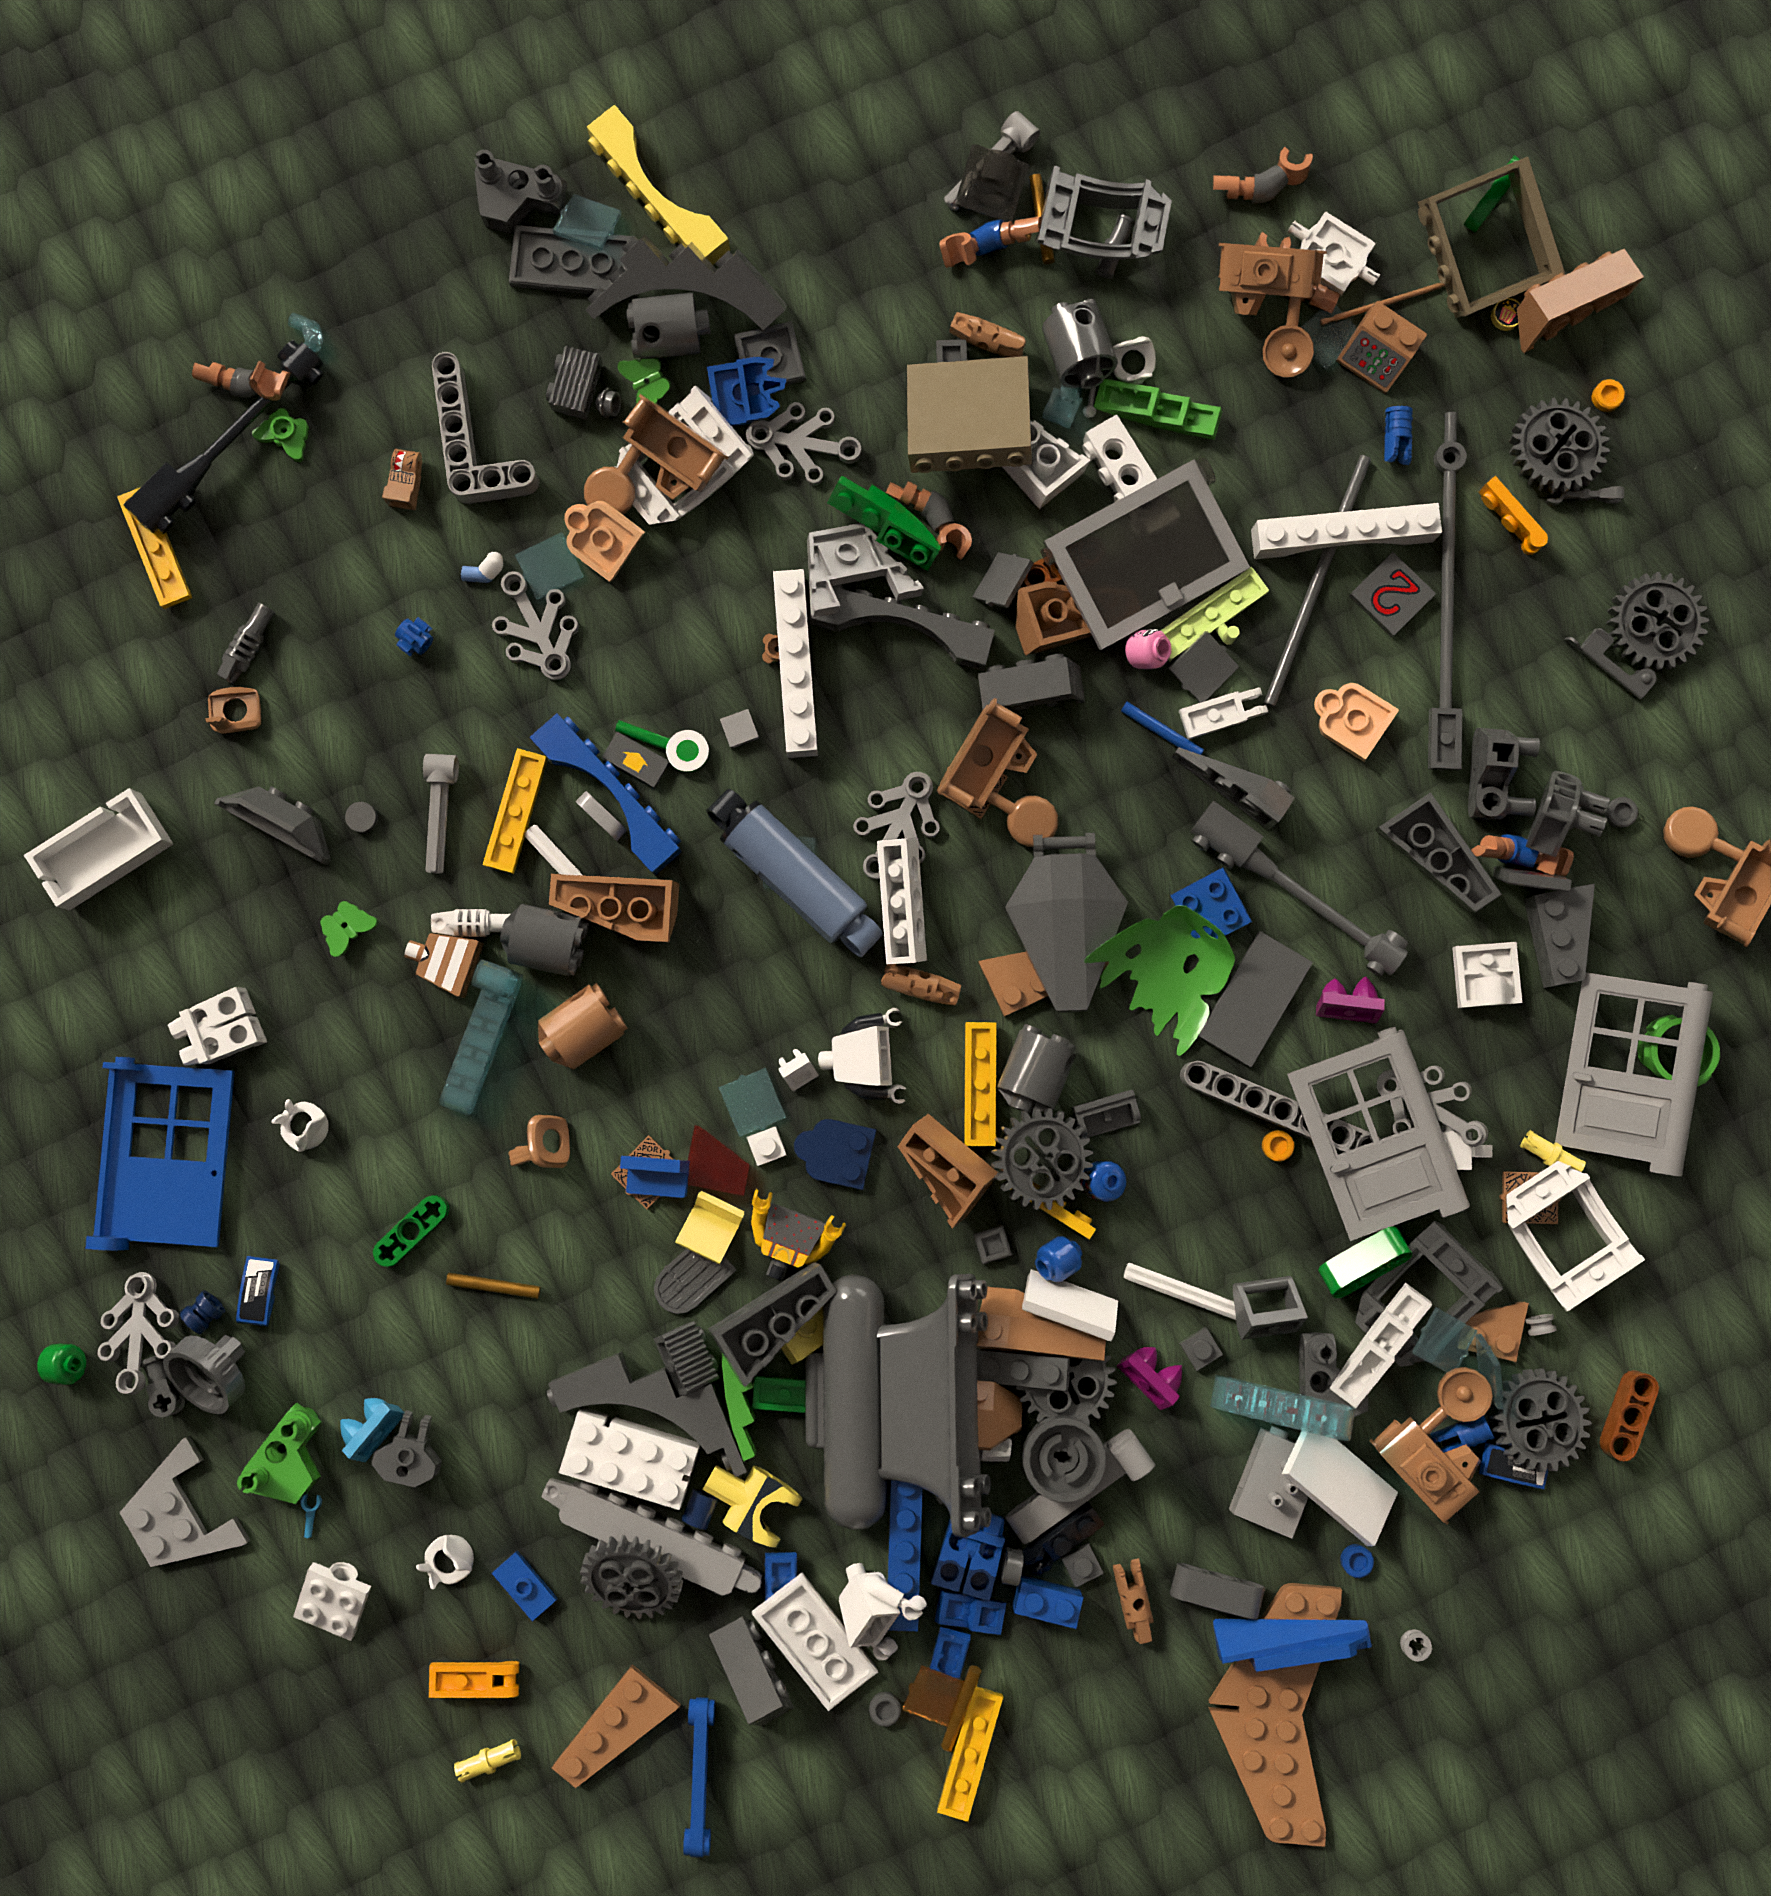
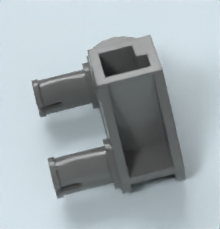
M480 150L476 153L477 159L474 158L476 164L475 181L480 216L486 228L512 234L515 230V225H519L531 210L556 215L564 208L568 183L562 177L553 174L549 166L539 165L534 169L495 159L488 150Z
M1476 728L1471 754L1468 800L1469 817L1486 821L1490 819L1502 820L1506 815L1534 816L1536 810L1535 798L1509 797L1508 785L1518 768L1519 755L1538 756L1540 748L1539 738L1516 737L1509 730ZM1486 798L1492 803V808L1489 810L1483 805V800Z
M1561 771L1552 772L1527 837L1526 847L1556 857L1569 829L1576 828L1601 837L1607 818L1600 816L1604 815L1610 798L1584 790L1581 780L1569 773ZM1580 808L1599 814L1600 816L1580 810Z
M1301 1333L1299 1337V1398L1346 1409L1345 1421L1367 1412L1368 1394L1355 1408L1330 1390V1386L1341 1371V1369L1336 1368L1337 1351L1333 1333ZM1314 1375L1319 1376V1381L1317 1383L1312 1382V1377Z

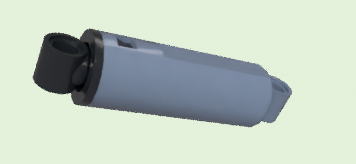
M727 789L706 809L709 818L724 831L720 841L829 943H834L840 938L852 953L863 957L883 936L879 926L863 914L867 908V903L757 800L748 806L735 791Z

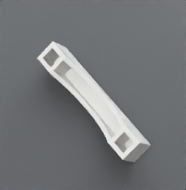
M1439 503L1257 520L1251 529L1254 559L1284 557L1304 551L1349 544L1388 543L1410 545L1431 543L1442 533Z
M804 570L773 571L786 753L788 758L818 756Z

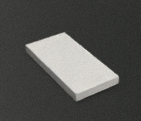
M1304 1424L1282 1472L1283 1476L1366 1546H1375L1398 1492L1325 1429Z
M800 1573L752 1611L754 1618L828 1711L878 1673L877 1667L860 1646H849L845 1626L803 1573Z

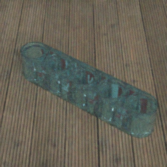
M1215 1375L1210 1403L1212 1408L1329 1438L1350 1441L1355 1413V1408L1352 1406L1220 1375Z

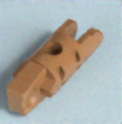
M959 312L956 313L951 323L950 333L962 340H966L969 344L1006 358L1021 357L1023 355V347L1026 344L1025 338L1004 327Z
M887 964L884 973L886 975L881 980L883 987L930 1002L956 1005L961 991L960 984L946 978L897 964Z
M1138 1558L1130 1562L1134 1583L1127 1584L1124 1569L1120 1564L1113 1565V1571L1126 1627L1128 1630H1133L1135 1641L1139 1642V1644H1144L1152 1641L1149 1623L1154 1621L1141 1563Z

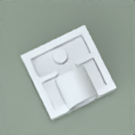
M1517 942L1452 947L1458 1008L1522 1003Z
M313 1562L308 1569L293 1617L351 1641L356 1634L371 1586L356 1580L357 1570L349 1563L338 1562L327 1568Z

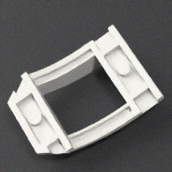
M694 386L691 389L692 392L681 403H677L669 413L684 424H688L691 429L725 452L729 458L728 460H723L702 492L692 489L673 504L666 494L656 488V482L640 464L641 461L648 457L642 452L628 475L635 486L633 506L649 525L680 519L717 491L754 456L751 446L742 440L713 405L712 399L697 386ZM632 444L619 450L620 456L616 468H618Z
M1557 1161L1506 1195L1508 1225L1540 1277L1566 1312H1568L1635 1268L1645 1259L1642 1255L1638 1254L1628 1241L1629 1238L1604 1205L1589 1180L1588 1174L1570 1168L1569 1165ZM1572 1191L1588 1219L1607 1246L1566 1274L1560 1276L1534 1238L1526 1221Z

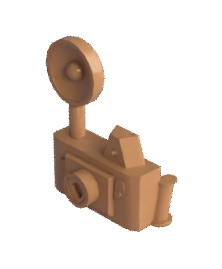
M1219 243V246H1222L1219 291L1231 292L1235 314L1256 315L1266 294L1290 296L1286 325L1273 330L1265 339L1262 349L1263 360L1271 372L1281 377H1294L1304 372L1312 362L1314 342L1308 332L1302 327H1298L1302 297L1312 298L1314 285L1321 284L1324 254H1327V251ZM1245 297L1248 298V303L1246 304L1243 302Z
M640 394L638 397L641 399L625 421L623 420V423L629 427L623 439L632 444L631 448L618 468L602 467L595 470L587 478L584 486V498L587 506L596 501H603L611 505L622 515H625L631 509L635 500V486L628 473L642 452L661 465L656 488L671 499L676 498L689 487L702 492L723 460H728L729 457L725 452L661 406ZM673 480L677 482L675 486L672 485Z
M993 698L990 704L986 705L946 771L940 782L941 786L938 794L944 793L967 808L973 803L982 809L986 801L1008 814L1007 828L1011 837L1021 845L1033 847V835H1043V838L1055 835L1058 828V814L1055 807L1042 797L1025 796L1013 803L993 791L1005 769L1027 773L1037 756V753L1024 738L1029 729L1019 724L1022 717L998 704L997 699ZM1020 753L1021 758L1017 759L1016 754Z
M1683 807L1673 812L1667 819L1663 829L1664 840L1669 849L1677 855L1686 858L1700 857L1713 849L1737 861L1727 880L1704 877L1697 887L1694 896L1709 910L1703 924L1747 947L1771 905V839L1766 841L1763 846L1750 841L1743 851L1718 838V825L1713 816L1704 809ZM1707 894H1712V898H1709Z
M1467 1367L1454 1368L1443 1376L1437 1389L1440 1407L1420 1425L1411 1416L1403 1424L1394 1419L1375 1440L1372 1438L1369 1440L1381 1456L1446 1525L1449 1523L1448 1519L1479 1493L1471 1479L1481 1460L1466 1444L1444 1453L1428 1434L1449 1416L1454 1420L1462 1422L1477 1420L1488 1411L1493 1398L1491 1386L1485 1376L1477 1370ZM1467 1462L1468 1465L1466 1467H1463L1462 1463Z

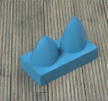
M365 1399L364 1414L367 1421L364 1424L352 1419L340 1420L341 1435L346 1444L342 1452L349 1459L366 1462L399 1423L405 1412L399 1406L387 1403L382 1399Z

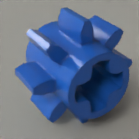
M419 617L414 622L406 619L395 632V637L399 639L396 645L409 656H412L414 651L422 655L433 642V636L429 634L432 628Z

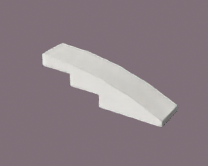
M1405 1283L1364 1336L1330 1386V1390L1357 1408L1395 1361L1394 1356L1414 1333L1413 1328L1432 1306L1431 1301Z

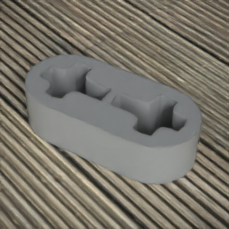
M587 791L575 801L616 841L627 831Z

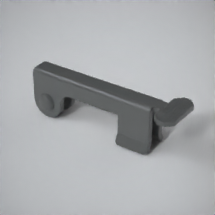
M1602 628L1594 629L1581 646L1572 637L1564 639L1567 644L1575 647L1638 700L1642 699L1656 682V674L1651 669H1639L1633 675H1628L1607 658L1603 653L1614 642V638Z

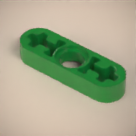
M1514 155L1508 164L1520 159ZM1508 175L1493 182L1463 225L1474 233L1477 232L1511 186Z
M439 1195L424 1198L376 1243L373 1249L375 1261L384 1267L398 1264L446 1219L449 1214L447 1200ZM429 1202L432 1204L440 1203L441 1206L438 1209L440 1215H431L427 1218L425 1222L430 1224L427 1228L425 1222L415 1215L419 1212L420 1216H424L430 1210ZM408 1222H414L419 1226V1235L414 1240L407 1239L404 1236L403 1228ZM396 1233L398 1240L407 1245V1248L404 1249L403 1245H399L392 1252L395 1256L394 1259L391 1257L384 1259L382 1255L385 1251L382 1247L384 1245L386 1247L394 1245L398 1241L393 1238V1235Z

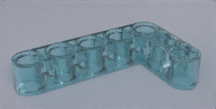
M484 959L479 962L473 976L472 985L480 988L481 992L442 1091L439 1105L468 1116L472 1113L520 990L523 974Z

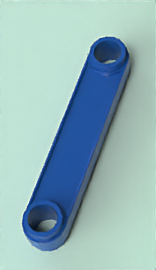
M703 1697L689 1700L688 1725H694L691 1828H685L684 1855L700 1858L710 1856L711 1829H705L709 1726H714L716 1707L715 1699Z

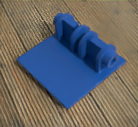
M1224 867L1170 895L1176 906H1187L1219 928L1224 935L1252 922ZM1203 926L1207 934L1218 939V935L1211 928ZM1195 930L1191 932L1192 937L1200 938V935Z

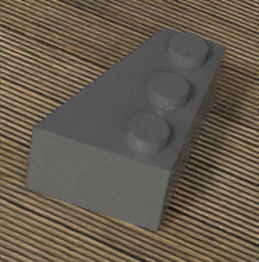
M1595 883L1570 888L1568 892L1553 891L1524 899L1543 988L1585 980Z

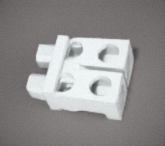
M234 987L190 1009L179 1012L181 1017L168 1024L174 1039H181L186 1036L190 1039L192 1045L179 1050L181 1060L186 1066L211 1064L237 1052L267 1043L258 1017L251 1016L256 1014L246 988Z

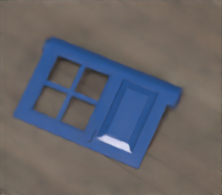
M115 1057V1063L103 1062V1068L109 1069L94 1236H86L85 1249L129 1250L130 1241L219 1247L235 1071L134 1064L135 1058ZM138 1083L171 1085L168 1119L135 1117ZM179 1086L213 1088L210 1122L176 1119ZM134 1123L168 1125L164 1159L131 1157ZM175 1126L209 1128L206 1162L172 1159Z

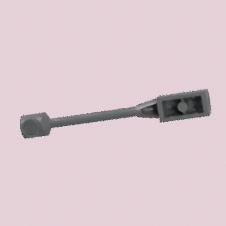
M1215 801L1207 807L1190 831L1194 835L1192 843L1203 851H1207L1209 847L1213 848L1219 853L1216 859L1223 866L1232 869L1236 865L1266 879L1273 880L1365 946L1364 958L1369 961L1366 968L1373 974L1382 977L1385 972L1390 976L1405 959L1408 953L1405 948L1409 944L1407 940L1391 930H1388L1386 934L1381 933L1373 937L1285 875L1257 847L1264 836Z

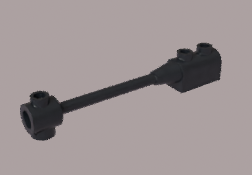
M294 340L290 341L281 349L277 356L282 361L280 363L281 370L291 373L285 389L291 383L303 386L308 382L313 386L324 375V372L320 369L324 365L323 362L303 342L298 345ZM260 396L204 453L195 456L179 469L175 470L166 462L123 506L152 534L157 530L162 534L166 533L175 523L171 516L179 508L184 513L187 512L196 503L197 499L192 495L196 492L195 489L211 467V463L273 400Z

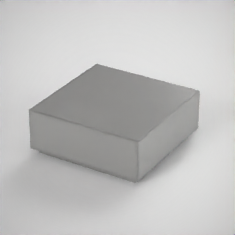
M749 709L720 719L730 749L759 739Z

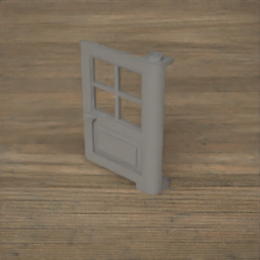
M1586 972L1585 980H1582L1555 1143L1557 1142L1564 1147L1651 1162L1650 1172L1682 1176L1713 992L1707 991L1708 985L1688 982L1686 988ZM1600 993L1638 999L1633 1033L1594 1027ZM1645 1001L1684 1007L1679 1040L1639 1034ZM1593 1033L1632 1039L1626 1072L1588 1066ZM1638 1040L1677 1047L1672 1080L1633 1074Z
M1396 1027L1378 1032L1379 1038L1370 1044L1287 1074L1350 1241L1438 1210L1440 1216L1444 1218L1470 1207L1404 1030L1397 1031ZM1388 1057L1400 1089L1365 1102L1353 1070ZM1347 1072L1358 1104L1323 1117L1312 1085ZM1403 1095L1414 1127L1379 1140L1368 1108ZM1361 1111L1373 1142L1337 1154L1326 1123Z

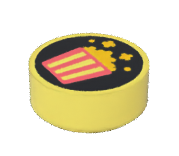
M1512 298L1498 302L1491 312V320L1494 326L1503 331L1514 329L1518 325L1517 308L1520 303Z

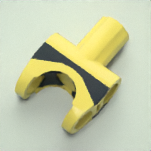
M716 1465L702 1489L731 1506L722 1521L728 1528L747 1539L774 1548L777 1547L780 1538L771 1532L770 1528L764 1523L762 1509L767 1504L778 1501L782 1503L787 1502L798 1507L803 1499L798 1492L783 1480L758 1466L751 1468L744 1481Z

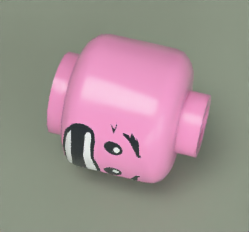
M1158 629L1137 630L1129 636L1125 646V654L1129 663L1134 668L1157 669L1162 667L1170 657L1171 643L1167 636Z

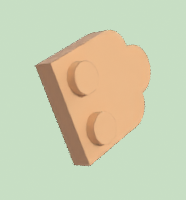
M596 501L588 506L575 504L565 513V524L570 530L567 536L569 551L611 582L645 531L603 501Z
M1356 683L1345 684L1339 691L1332 689L1324 690L1317 695L1314 702L1315 711L1321 717L1319 721L1321 734L1363 762L1368 758L1399 711L1393 705Z

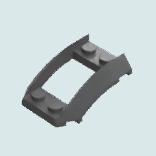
M1053 167L1045 190L1046 197L1041 216L1040 231L1034 240L1035 242L1070 254L1097 259H1135L1157 255L1162 252L1172 200L1164 192L1160 195L1151 186L1152 181L1146 179L1144 183H1117L1091 178L1078 173L1074 177L1059 172L1060 167ZM1076 203L1109 209H1138L1131 244H1102L1071 237L1070 232Z
M1436 1221L1408 1245L1413 1254L1412 1257L1404 1264L1374 1280L1361 1296L1355 1323L1367 1334L1386 1308L1379 1299L1423 1254L1464 1293L1421 1340L1414 1333L1394 1356L1395 1362L1400 1367L1414 1365V1362L1426 1360L1431 1362L1445 1343L1474 1314L1485 1306V1303L1493 1295L1503 1290V1286L1492 1270L1489 1272L1446 1230V1226Z

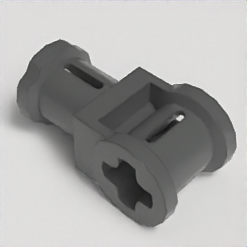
M153 1356L141 1361V1367L144 1368L149 1385L145 1386L149 1396V1410L153 1415L161 1418L177 1414L184 1409L187 1399L169 1380L164 1369V1359ZM170 1397L171 1403L165 1406L164 1400Z

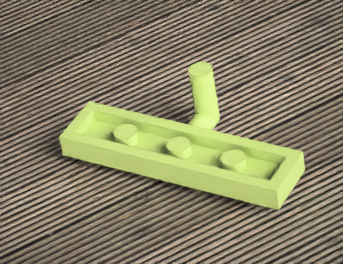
M1253 567L1247 569L1160 630L1171 643L1169 662L1184 653L1205 631H1208L1210 634L1216 631L1227 645L1235 641L1239 635L1238 627L1230 626L1228 628L1225 623L1269 592V589Z

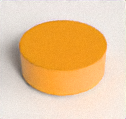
M1611 379L1600 382L1592 392L1594 406L1603 412L1615 410L1621 405L1625 397L1623 386Z
M1280 1130L1271 1131L1262 1141V1150L1270 1160L1284 1161L1293 1154L1294 1141L1287 1132Z

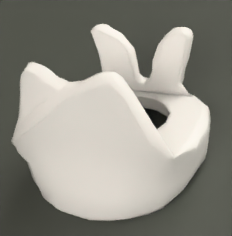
M1138 337L1113 346L1118 360L1117 367L1113 371L1117 379L1122 382L1140 385L1148 377L1153 376L1152 372L1155 370L1156 364L1155 350L1152 341L1148 337ZM1130 350L1139 351L1145 359L1143 370L1136 375L1126 373L1121 365L1123 355Z
M290 1099L286 1100V1110L271 1121L273 1124H281L280 1134L284 1141L298 1152L318 1146L328 1133V1120L325 1113L316 1105L308 1102H299L293 1105ZM306 1112L311 1116L312 1121L308 1122L302 1135L296 1136L291 1131V1120L297 1113Z
M443 1535L429 1545L425 1551V1564H418L416 1569L420 1572L428 1573L430 1576L429 1584L433 1590L439 1582L448 1585L457 1583L467 1577L472 1571L474 1560L472 1548L460 1536ZM443 1550L444 1554L453 1561L454 1572L443 1573L436 1567L434 1558L438 1551Z

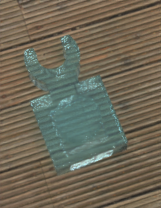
M1061 384V390L1054 388L1042 418L1070 429L1082 401L1078 396L1081 395L1083 389L1079 387L1070 389Z

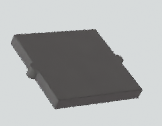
M998 552L975 591L973 598L977 601L985 602L990 607L996 605L1008 608L1034 562L1030 559L1021 558L1016 553L1008 555Z
M1205 631L1168 669L1182 683L1181 688L1188 690L1199 703H1202L1239 666L1228 655L1226 647L1220 646L1210 633Z

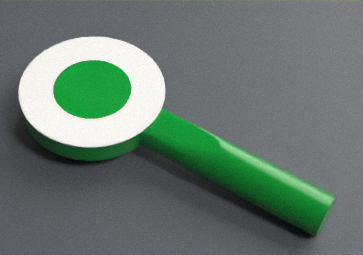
M620 720L615 728V732L665 749L668 761L673 768L680 772L692 773L698 771L706 764L709 757L707 741L696 731H680L670 739Z

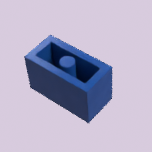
M1021 1575L1012 1606L1015 1614L1076 1629L1083 1595L1080 1589Z

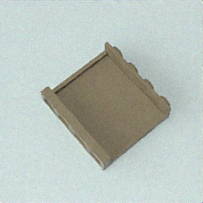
M1028 356L907 365L908 459L911 473L1032 465Z

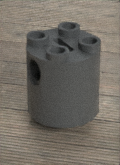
M693 292L632 299V302L628 303L629 328H635V333H632L633 340H631L634 358L659 359L701 354L700 335L711 334L707 309L696 311ZM651 325L657 327L658 330L650 331L646 327Z
M1087 299L1070 305L1067 302L1056 304L1051 309L1052 314L1043 323L1042 331L1060 382L1064 387L1070 389L1094 388L1111 375L1118 364L1097 303L1094 299Z
M521 904L505 919L501 930L500 943H502L507 955V961L510 964L568 977L570 975L575 976L577 967H581L584 950L579 949L583 938L586 939L590 922L576 915Z
M1024 1024L1023 1029L1018 1033L997 1088L1008 1104L1020 1111H1025L1032 1115L1033 1108H1038L1040 1112H1044L1046 1108L1055 1110L1077 1052L1075 1050L1077 1047L1070 1044L1069 1040L1052 1034L1051 1039H1049V1036L1041 1033L1042 1030Z

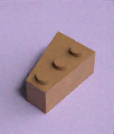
M929 1114L914 1123L897 1146L919 1179L923 1178L933 1193L931 1198L935 1204L939 1202L949 1217L947 1222L952 1229L969 1215L995 1180L994 1176L998 1173Z

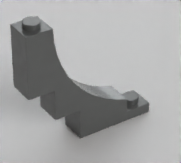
M621 1351L548 1383L550 1387L547 1390L548 1399L553 1408L558 1407L560 1413L577 1407L607 1403L642 1408L672 1421L685 1430L699 1443L707 1454L724 1448L725 1452L721 1453L723 1463L727 1471H733L735 1477L746 1473L749 1468L746 1460L743 1461L731 1422L714 1381L689 1394L678 1396L666 1367L633 1380Z

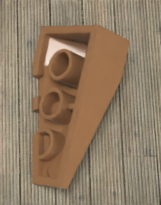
M987 1287V1296L985 1299H982L979 1312L987 1314L988 1326L986 1331H978L977 1347L979 1349L1105 1361L1106 1340L1024 1311L1022 1305L1025 1293L1017 1289Z

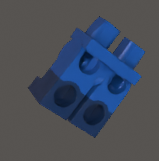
M991 1513L990 1526L979 1528L976 1534L966 1538L954 1536L951 1519H949L941 1549L931 1574V1584L959 1592L961 1585L963 1594L990 1602L1005 1542L1003 1535L1004 1518ZM967 1560H968V1561H969V1564H968V1567H967L966 1574H965V1576H964V1578H963L964 1571H965L966 1564H967Z

